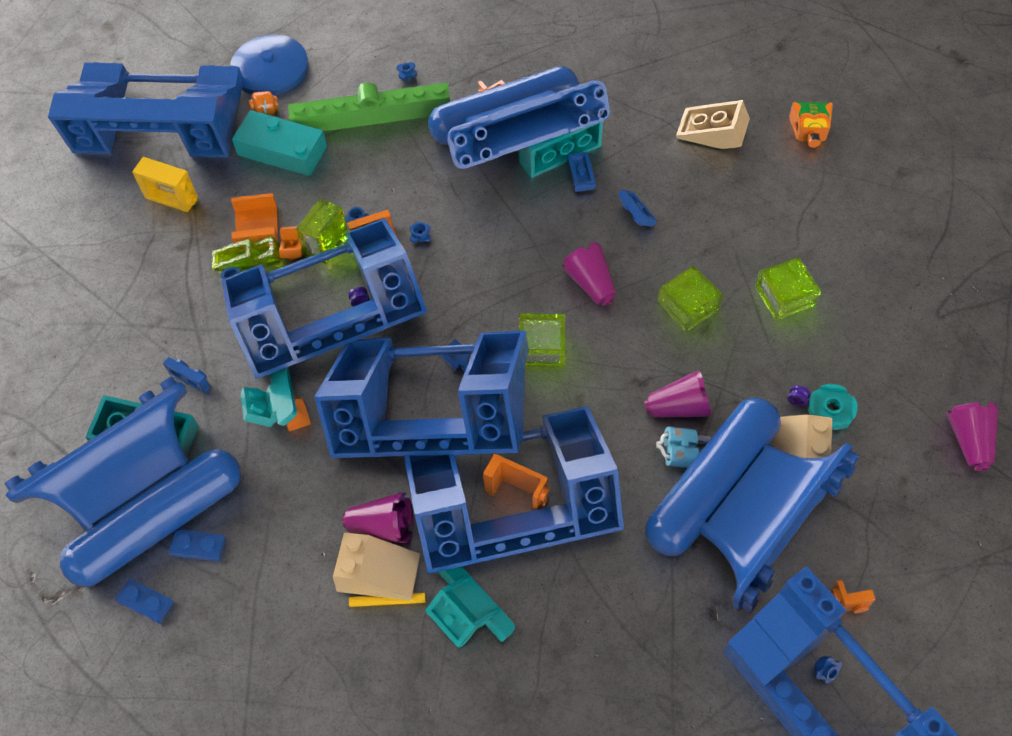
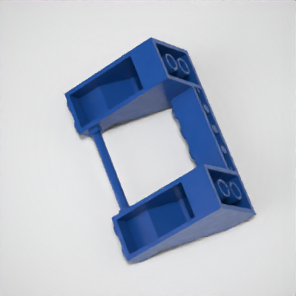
M84 62L80 81L67 85V89L54 93L48 118L72 153L111 154L117 131L167 132L179 134L189 156L229 158L244 78L239 66L200 65L199 73L196 75L129 74L123 63ZM129 82L196 83V85L187 88L185 93L176 96V100L169 98L138 99L125 97Z
M385 218L345 233L347 241L344 242V245L271 272L270 270L266 272L262 264L221 280L230 325L255 379L427 313L407 252ZM346 252L348 254L352 253L372 300L288 332L271 286L274 279Z
M526 330L480 333L475 345L396 348L393 346L391 337L358 339L345 344L314 396L330 458L518 453L524 433L525 363L529 353ZM472 354L458 389L463 418L386 420L389 370L397 357Z
M588 406L542 415L543 425L540 426V429L524 431L521 441L541 437L542 439H547L564 504L470 524L466 500L455 458H459V455L463 454L404 456L415 518L428 574L624 530L618 468Z
M807 566L786 581L780 593L727 643L723 651L792 736H838L786 674L787 671L813 652L829 632L832 633L833 631L900 709L909 716L906 718L909 723L892 736H959L933 706L925 712H922L920 709L916 710V707L845 627L841 625L843 622L840 619L847 610Z

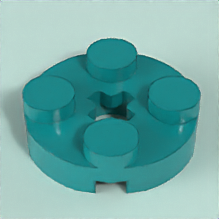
M825 384L811 394L808 402V412L810 415L832 418V430L846 429L854 420L858 405L855 397H851L843 386ZM830 403H834V407H837L838 409L832 411L827 406H829Z

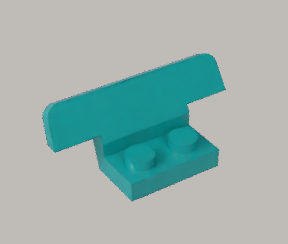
M289 367L270 374L271 385L268 386L266 392L258 388L243 387L241 402L244 421L269 427L278 421L279 425L285 426L296 416L297 408Z
M462 566L438 572L449 585L439 591L425 611L458 648L464 646L477 628L486 625L501 642L513 633L515 629L514 622Z

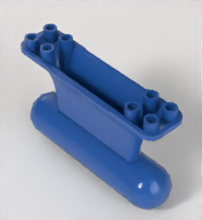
M565 66L553 67L439 105L432 110L428 118V129L436 142L449 146L454 165L460 169H466L557 136L600 123L609 117L610 106L607 90L603 82L592 80L579 85L575 73L570 68Z
M173 377L167 378L160 384L163 392L157 396L151 390L145 392L139 397L142 405L136 408L135 412L57 462H52L48 466L43 464L42 461H38L28 468L32 475L25 480L17 475L5 482V486L9 490L6 493L9 501L19 503L31 498L50 501L68 512L85 530L84 533L70 541L63 548L59 558L63 576L76 586L91 587L98 584L228 495L239 484L241 468L237 459L231 453L223 449H210L190 462L185 456L176 436L174 413L179 401L187 394V389L183 382L177 383Z
M759 397L747 398L738 404L652 512L645 525V536L649 544L657 552L666 556L681 555L690 548L700 534L710 540L724 554L734 571L737 589L733 597V608L738 612L743 608L749 613L755 609L759 602L757 599L760 594L759 590L766 593L773 583L771 578L775 571L771 569V566L825 495L829 493L836 497L843 487L842 481L845 477L849 479L856 469L855 464L860 456L852 451L853 445L845 443L835 453L822 458L798 457L773 447L770 443L779 432L781 417L777 408L772 403Z

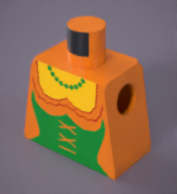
M793 102L789 118L797 140L808 141L809 147L812 148L818 147L821 141L826 140L831 124L832 103Z

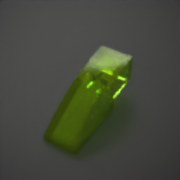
M272 236L254 243L250 239H246L212 251V269L214 271H224L228 267H238L243 271L262 264L264 267L282 263V258L279 255L280 243Z

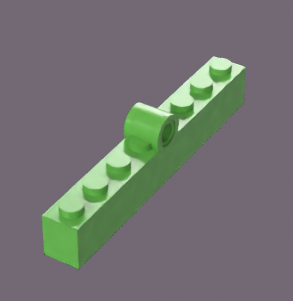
M367 82L358 87V95L288 104L290 121L320 129L324 132L429 117L433 109L450 102V94L447 82L378 92L375 84Z

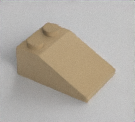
M743 100L685 108L676 137L677 139L720 149L741 147L750 117Z
M815 415L781 417L779 432L770 445L786 453L803 458L831 455L832 418Z
M344 533L333 574L336 591L412 600L421 555L415 551L370 535Z

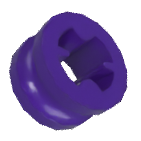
M356 287L348 292V298L353 307L370 301L365 287Z
M795 385L790 388L787 400L795 406L805 407L808 405L811 392L803 386Z

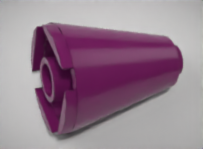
M593 242L589 244L590 248L584 250L583 247H580L566 257L564 260L565 265L562 264V268L597 305L603 304V306H606L615 300L616 290L602 247L598 242Z
M700 370L694 371L648 394V400H644L647 414L652 413L653 418L707 417L712 415Z
M980 402L952 407V411L947 410V417L969 467H974L975 471L989 470L990 465L995 464L999 409L998 405L993 402H988V407H982Z
M397 493L350 507L342 516L343 527L349 533L370 535L379 539L406 543L412 536V531L408 532L409 524H413L414 520L411 500L404 497L406 493Z

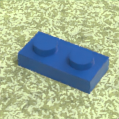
M588 152L568 154L567 161L575 192L596 189V181Z
M625 189L620 191L617 196L621 199L622 206L633 214V220L640 226L653 227L657 222L656 218L635 192Z
M168 357L164 361L163 365L169 375L204 394L210 389L206 379L207 376L201 370H192L180 359L176 361Z
M177 529L175 530L169 553L171 556L220 561L226 538L222 534Z
M131 578L127 580L115 599L117 603L158 624L161 623L173 604L172 599Z

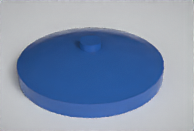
M264 35L249 40L235 52L231 60V65L239 66L243 75L242 90L251 95L255 92L265 91L271 92L273 96L284 94L297 87L303 81L309 68L308 57L304 47L298 41L284 35Z

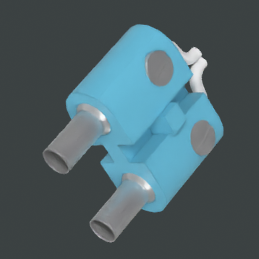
M668 426L660 441L656 442V448L661 450L667 466L688 468L699 455V448H696V445L698 443L707 444L711 437L697 435V431L693 429ZM663 442H664V447H667V451H666V452H665L664 448L661 446V444H662Z

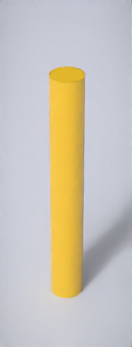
M413 593L412 600L377 596L349 597V607L426 603V593Z

